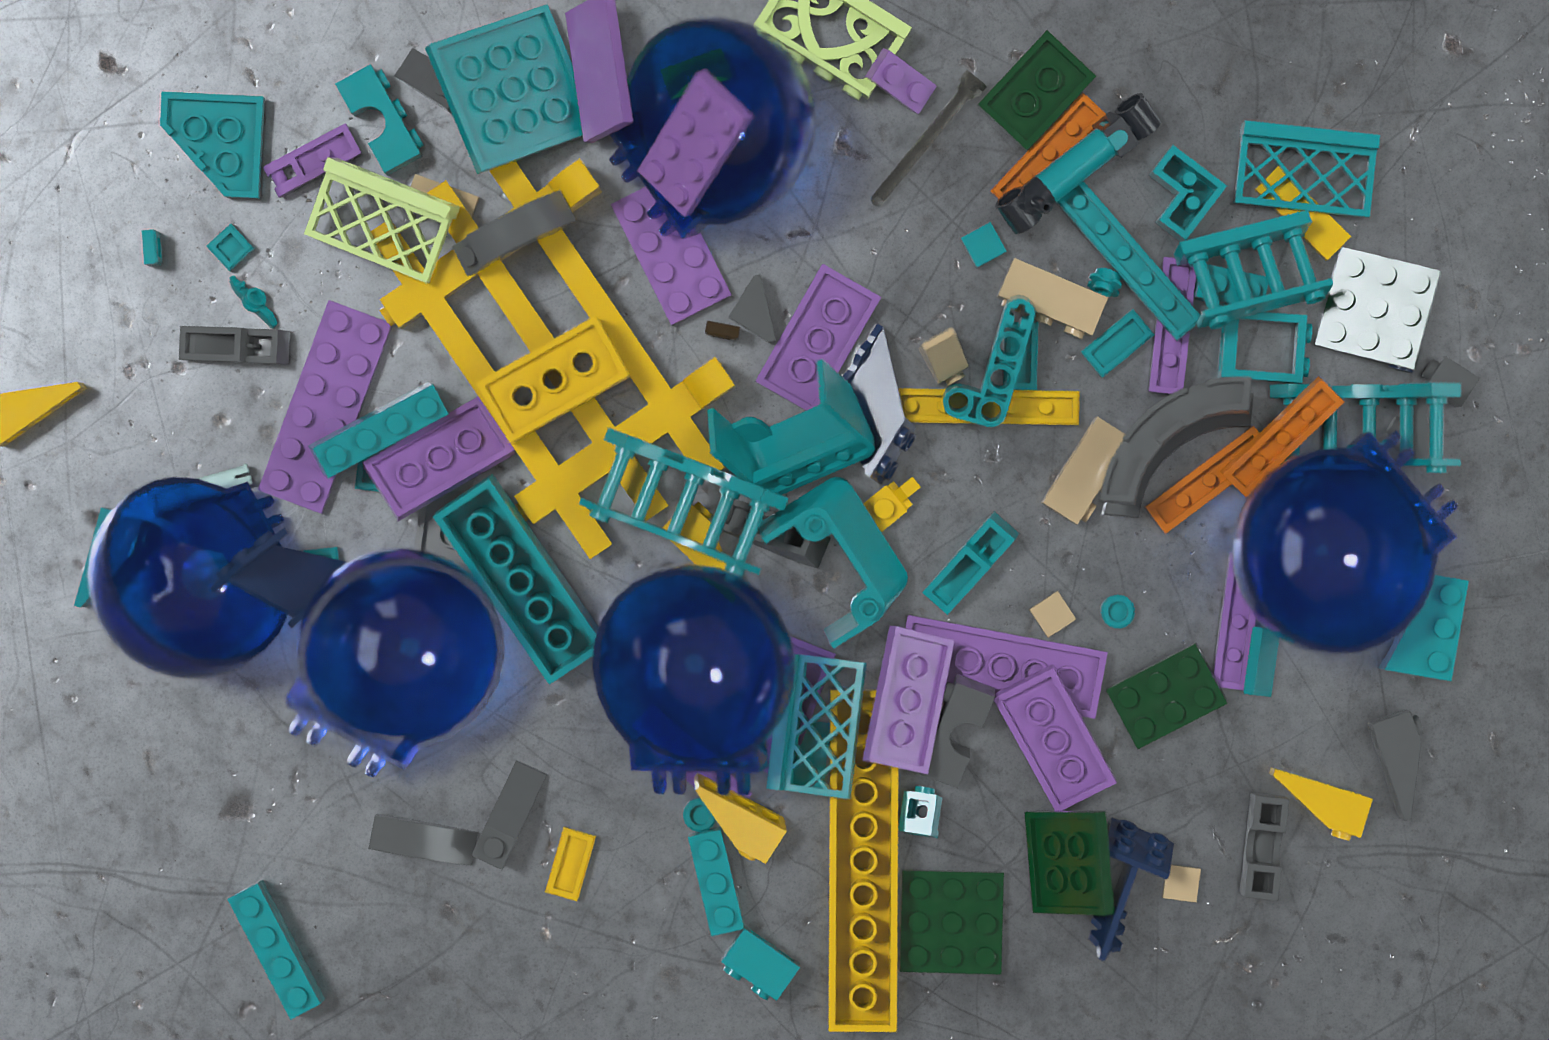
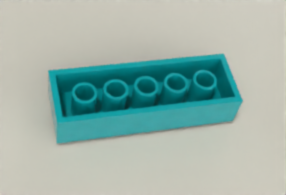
M493 473L436 511L433 515L434 520L549 685L606 647L608 639Z

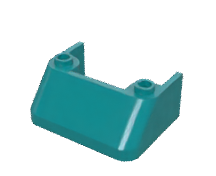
M823 359L817 361L820 405L769 427L765 422L755 417H745L735 423H730L714 408L707 410L710 454L739 477V479L756 484L780 495L870 457L874 453L875 448L872 432L852 386Z
M832 477L788 504L784 511L779 510L761 521L758 528L765 544L794 525L801 536L809 541H819L833 533L867 586L852 598L850 604L851 612L823 629L833 649L880 620L908 583V575L902 563L850 482L842 477Z

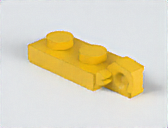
M913 477L900 487L893 481L888 486L885 485L863 503L881 532L907 512V509L913 505L908 497L921 488V486Z

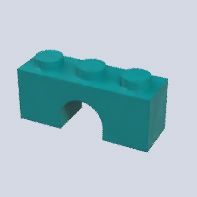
M369 64L335 83L351 114L355 117L368 110H376L384 115L385 129L383 133L368 144L387 176L423 157L419 148L423 147L424 144L415 128L408 130L403 118L408 115L399 99L397 98L392 101L386 89L391 87V84L382 68L376 71Z
M721 826L689 834V845L711 937L744 929L745 923L732 877Z

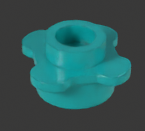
M1097 268L1095 273L1090 274L1089 278L1091 281H1088L1087 286L1091 290L1106 297L1119 296L1120 291L1118 289H1121L1122 283L1120 282L1121 277L1117 272L1108 268Z

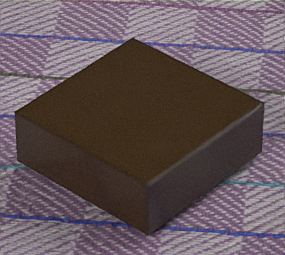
M707 321L705 334L711 337L737 341L739 340L741 327Z

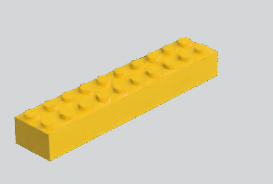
M830 688V703L841 695L838 689ZM864 689L851 799L829 797V1032H897L898 768L863 760L877 689ZM854 691L849 695L852 698V700ZM843 699L831 711L839 722L843 724L851 717L852 708ZM830 720V734H831V733H832L834 730H836L837 728H836V726L833 724V722ZM850 725L845 729L848 732V734ZM841 733L830 741V749L837 758L847 751L848 742ZM845 759L843 762H841V764L844 766V768H845L846 759ZM837 767L830 771L829 787L833 790L842 791L844 777Z

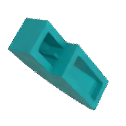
M994 511L922 593L948 615L1016 540L1019 532Z

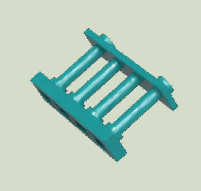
M1308 210L1179 242L1174 252L1177 266L1189 264L1190 267L1194 268L1208 309L1200 315L1197 321L1198 328L1210 326V329H1218L1228 325L1230 320L1306 301V304L1311 305L1321 302L1326 298L1334 285L1333 280L1330 278L1317 282L1302 237H1304L1312 223ZM1283 239L1290 244L1304 284L1287 290L1284 288L1270 247L1273 244L1272 242ZM1253 248L1254 251L1258 252L1272 292L1271 294L1253 298L1238 255L1241 252L1240 250ZM1221 256L1222 259L1226 260L1240 302L1224 306L1220 305L1206 264L1209 260L1208 258Z

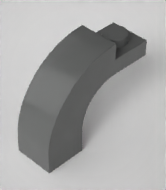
M561 190L492 220L466 235L465 239L452 247L468 277L478 273L511 252L558 232L576 221Z

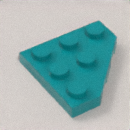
M162 91L160 126L209 178L226 198L260 199L265 98L263 96Z

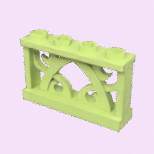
M769 0L753 24L754 29L758 31L756 37L772 47L776 42L787 50L784 54L799 64H802L805 60L816 67L813 72L827 82H831L832 79L837 80L844 85L842 91L858 101L861 96L868 100L877 85L867 78H854L849 73V66L856 63L862 70L863 61L858 55L862 52L869 56L873 65L877 55L871 47L879 43L888 34L895 37L888 50L896 55L912 29L911 26L869 0H829V5L822 9L810 7V1L819 5L817 0H798V2L792 0ZM842 5L849 8L846 17V28L854 43L840 47L820 48L812 31L810 14L826 16L837 11ZM786 7L798 10V16L788 15L782 19L790 21L792 27L789 31L783 32L774 26L773 15L777 10ZM858 19H863L868 24L865 30H860L866 36L862 39L853 27L854 22ZM801 34L806 49L792 40ZM841 59L840 70L826 61Z

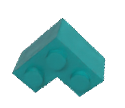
M1172 145L1149 174L1151 178L1175 195L1155 223L1178 241H1186L1227 185L1176 146Z

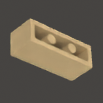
M1016 258L1012 260L997 295V298L1003 300L1001 304L1003 307L1012 296L1023 295L1029 298L1035 310L1034 320L1051 326L1054 321L1065 326L1064 333L1081 340L1084 335L1089 337L1093 335L1108 300L1106 296ZM1019 304L1017 309L1011 308V310L1020 313L1021 309L1025 308L1023 304Z
M1095 417L1041 503L1075 525H1078L1080 520L1087 522L1097 506L1092 501L1097 493L1102 491L1108 465L1123 441L1125 434L1101 418Z

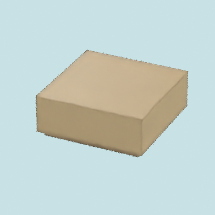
M1058 591L1029 609L1047 638L1076 620Z
M1171 864L1170 875L1167 880L1164 879L1162 898L1197 903L1201 869Z

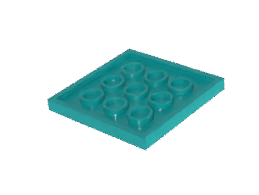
M548 4L431 43L425 47L477 174L583 137L573 65Z

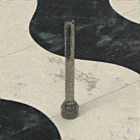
M966 70L957 80L959 82L956 87L958 91L871 196L873 205L880 206L884 203L968 99L972 101L975 96L979 97L987 88L971 72Z

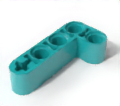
M1015 295L1006 301L981 388L961 383H955L946 388L943 394V406L950 416L986 427H995L1004 421L1035 318L1034 306L1029 298L1023 295ZM1019 304H1023L1025 311L1028 313L1027 316L1022 315L1019 320V329H1025L1023 333L1015 328H1004L1005 324L1013 327L1014 313L1010 310L1011 308L1017 309ZM1013 336L1018 339L1020 344L1015 352L1006 353L1000 348V343L1005 337ZM995 370H1006L1010 374L1009 381L1004 385L994 384L991 381V375ZM960 392L966 395L968 402L963 408H954L949 404L948 400L953 393ZM995 402L1000 406L1001 411L996 417L988 418L981 412V408L985 403Z

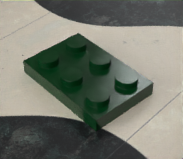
M1046 30L977 106L1027 152L1096 78V75Z
M1197 642L1106 689L1137 749L1228 704V700Z

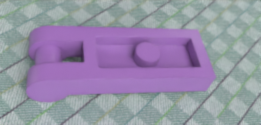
M345 123L270 162L263 169L267 177H272L276 185L274 190L278 198H281L324 175L326 171L323 168L327 157L339 158L349 162L361 156L362 152L348 125ZM292 166L297 176L288 180L283 170Z

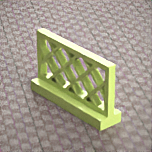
M327 157L323 168L326 173L304 234L422 282L430 283L452 219H456L460 206L342 159ZM333 180L343 184L349 198L333 204L329 195ZM352 188L362 192L355 195ZM369 194L375 197L380 210L364 217L357 199ZM383 200L392 204L385 207ZM325 202H326L328 208H326V209L323 210V207H324ZM351 202L359 220L343 227L336 209ZM399 206L405 208L410 222L395 229L388 211ZM330 212L338 230L327 235L316 231L320 217ZM413 212L422 215V217L416 219ZM382 214L389 232L374 239L366 221ZM427 219L440 222L441 225L437 236L425 241L419 223ZM361 224L368 242L356 247L351 245L345 231ZM413 227L420 244L404 251L397 234ZM340 234L342 241L333 237ZM392 237L399 254L386 259L381 256L376 243ZM433 244L432 250L430 252L428 246ZM371 247L373 253L366 251L364 249ZM423 249L427 258L423 273L412 269L407 255ZM401 259L404 265H401L394 261Z

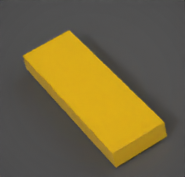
M1277 166L1265 180L1272 186L1284 177L1285 174ZM1288 178L1273 189L1282 201L1291 202L1300 194ZM1261 183L1254 191L1260 196L1266 191V188ZM1270 193L1263 197V199L1274 200ZM1310 196V198L1314 201V203L1317 204V205H1319V204ZM1304 197L1297 201L1298 203L1308 204ZM1273 208L1280 216L1300 212L1299 210ZM1309 212L1312 223L1302 238L1325 261H1328L1351 236L1329 214Z

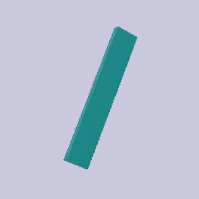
M1084 181L1056 202L1176 342L1197 325L1200 314Z

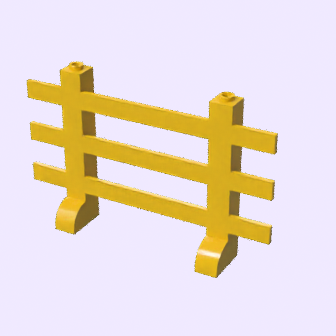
M578 159L557 174L548 185L536 192L516 161L489 170L514 206L510 211L540 197L561 190L573 213L602 193L599 185L581 159ZM447 180L428 192L430 195L460 206L457 217L452 219L448 230L456 244L465 239L466 235L479 228ZM385 222L371 231L374 239L389 232ZM561 229L552 235L537 240V242L589 318L595 315L598 317L629 372L630 378L648 405L616 427L595 398L571 410L592 443L560 465H558L536 431L511 444L536 480L514 497L518 502L515 504L516 508L525 521L530 519L532 524L538 523L556 510L589 559H592L611 546L612 542L597 520L589 516L590 510L579 504L581 499L579 494L604 478L611 470L617 453L614 452L616 445L604 441L608 427L650 444L655 443L669 433L685 457L722 470L725 468L724 465L710 454V445L691 417L734 389L735 384L717 358L714 357L687 376L682 382L670 388ZM398 233L397 235L404 251L411 249L403 236ZM392 237L376 243L379 252L386 259L399 254ZM454 249L437 260L430 283L422 282L392 270L401 282V285L380 299L384 306L379 310L390 326L396 324L398 328L403 329L423 315L498 424L476 384L495 371L446 299L480 277L530 352L553 340L554 337L502 262L517 250L468 277ZM415 254L407 255L412 269L423 273L424 267ZM401 259L394 261L396 263L404 265ZM556 370L550 371L547 374L556 389L559 388L563 382L562 374ZM635 453L633 459H629L620 482L634 504L637 502L647 473L635 457L637 453ZM657 488L645 516L646 521L669 506Z

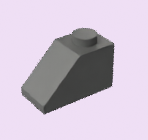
M412 48L394 76L451 114L429 57Z

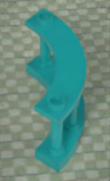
M1461 383L1351 384V386H1332V390L1341 399H1359V405L1363 406L1362 459H1337L1336 410L1324 422L1323 459H1300L1299 446L1279 465L1283 466V473H1303V466H1426V473H1447V466H1461V459H1443L1444 404H1447V398L1461 397ZM1310 384L1270 385V398L1283 399V405L1287 407ZM1418 398H1426V404H1430L1429 459H1413L1414 405H1417ZM1380 399H1396V405H1400V459H1376V406L1380 405Z
M608 427L604 441L616 445L614 452L617 454L598 503L583 498L580 499V505L591 509L589 516L606 523L609 522L611 517L657 534L725 562V570L740 576H744L745 571L759 575L761 568L745 562L765 511L769 512L771 506L784 511L789 498ZM635 453L650 458L648 462L650 468L630 516L611 509V505L630 458L633 459ZM671 466L686 472L684 479L687 481L668 530L646 522L644 519L663 471L667 472L668 467ZM705 480L722 486L719 492L722 493V496L702 544L680 534L699 485L703 486ZM741 494L751 498L749 505L752 508L735 552L731 556L717 550L716 546L734 500H738Z

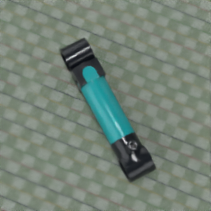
M1142 93L1128 97L1117 106L1115 113L1108 112L1092 125L1094 130L1022 187H1016L1000 197L996 202V208L1014 234H1020L1029 230L1039 222L1042 213H1050L1052 205L1115 156L1123 157L1139 144L1138 140L1149 136L1157 130L1161 120Z

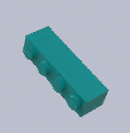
M427 382L308 445L323 475L330 478L448 415V412L434 385Z
M261 880L228 898L230 906L290 1020L320 1005L325 1000V997L264 881Z

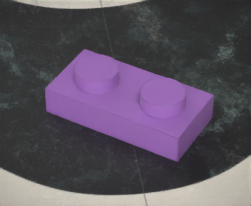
M885 48L882 49L865 75L867 79L916 114L920 113L937 87Z

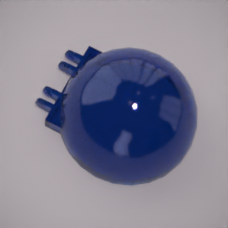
M701 17L685 20L664 28L646 43L634 60L627 79L633 122L610 134L618 149L611 155L609 161L612 165L617 166L627 159L630 166L621 174L623 181L628 183L639 176L656 200V203L647 211L649 218L654 220L661 217L664 213L668 218L658 230L661 235L666 237L677 230L682 239L696 236L708 224H730L753 217L783 198L804 171L813 149L816 129L815 102L808 79L796 58L780 41L759 27L726 17ZM706 70L753 117L693 213L684 217L637 170L695 75Z
M1397 430L1380 443L1369 431L1361 433L1345 448L1316 449L1287 459L1260 480L1247 496L1238 514L1231 546L1233 572L1241 596L1254 617L1273 635L1299 649L1325 655L1356 654L1385 644L1401 633L1418 615L1433 587L1438 554L1457 537L1444 520L1459 507L1454 500L1448 501L1436 512L1431 503L1442 495L1445 491L1444 487L1439 483L1422 495L1401 469L1415 455L1411 447L1402 450L1394 459L1387 452L1402 438Z
M184 477L154 480L125 496L105 518L92 546L88 570L91 603L100 625L111 641L128 658L146 669L173 678L206 679L227 674L260 656L280 634L288 615L231 583L226 584L215 593L210 590V587L219 580L216 573L230 563L234 556L246 547L248 549L252 547L253 543L268 531L275 535L273 528L284 522L282 514L272 515L267 518L263 512L274 504L273 497L269 495L257 499L248 481L227 489L201 479ZM278 542V543L276 544V546H281V547H282V545L280 544V542Z
M398 547L375 550L350 560L330 574L313 594L302 616L296 645L299 677L285 697L287 707L297 712L288 733L298 736L310 719L316 722L308 735L307 743L316 746L329 729L356 744L347 761L349 766L356 768L369 751L374 755L367 764L366 775L374 778L386 761L405 771L419 749L452 737L469 725L489 703L500 681L505 657L503 629L492 600L478 581L452 560L430 551Z
M687 564L665 567L637 579L613 600L602 617L593 646L592 670L597 696L608 720L629 745L631 771H651L654 793L664 794L667 790L666 771H671L673 791L679 795H684L687 790L686 772H716L718 794L728 796L731 791L730 773H736L738 795L748 796L751 791V773H760L769 767L767 739L771 736L787 711L794 690L796 659L792 638L783 617L765 593L745 578L722 568Z

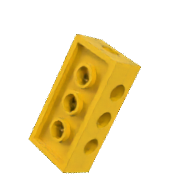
M595 315L478 381L476 384L507 440L513 444L631 376L598 317ZM581 354H589L593 359L592 368L584 373L578 372L574 365L575 359ZM556 370L562 374L563 382L557 389H548L545 385V377L550 371ZM523 387L530 388L533 393V399L527 406H519L515 400L516 392Z

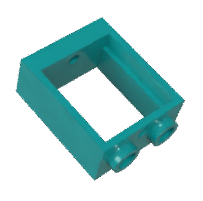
M1261 312L1230 320L1228 325L1221 327L1217 378L1252 377V381L1289 384L1303 383V377H1308L1310 369V357H1305L1306 343L1310 344L1312 339V323H1307L1308 315ZM1239 320L1296 324L1292 374L1235 369Z

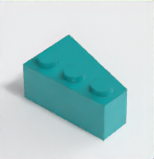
M1428 574L1409 610L1408 616L1400 631L1397 632L1393 639V644L1378 668L1452 681L1469 581Z

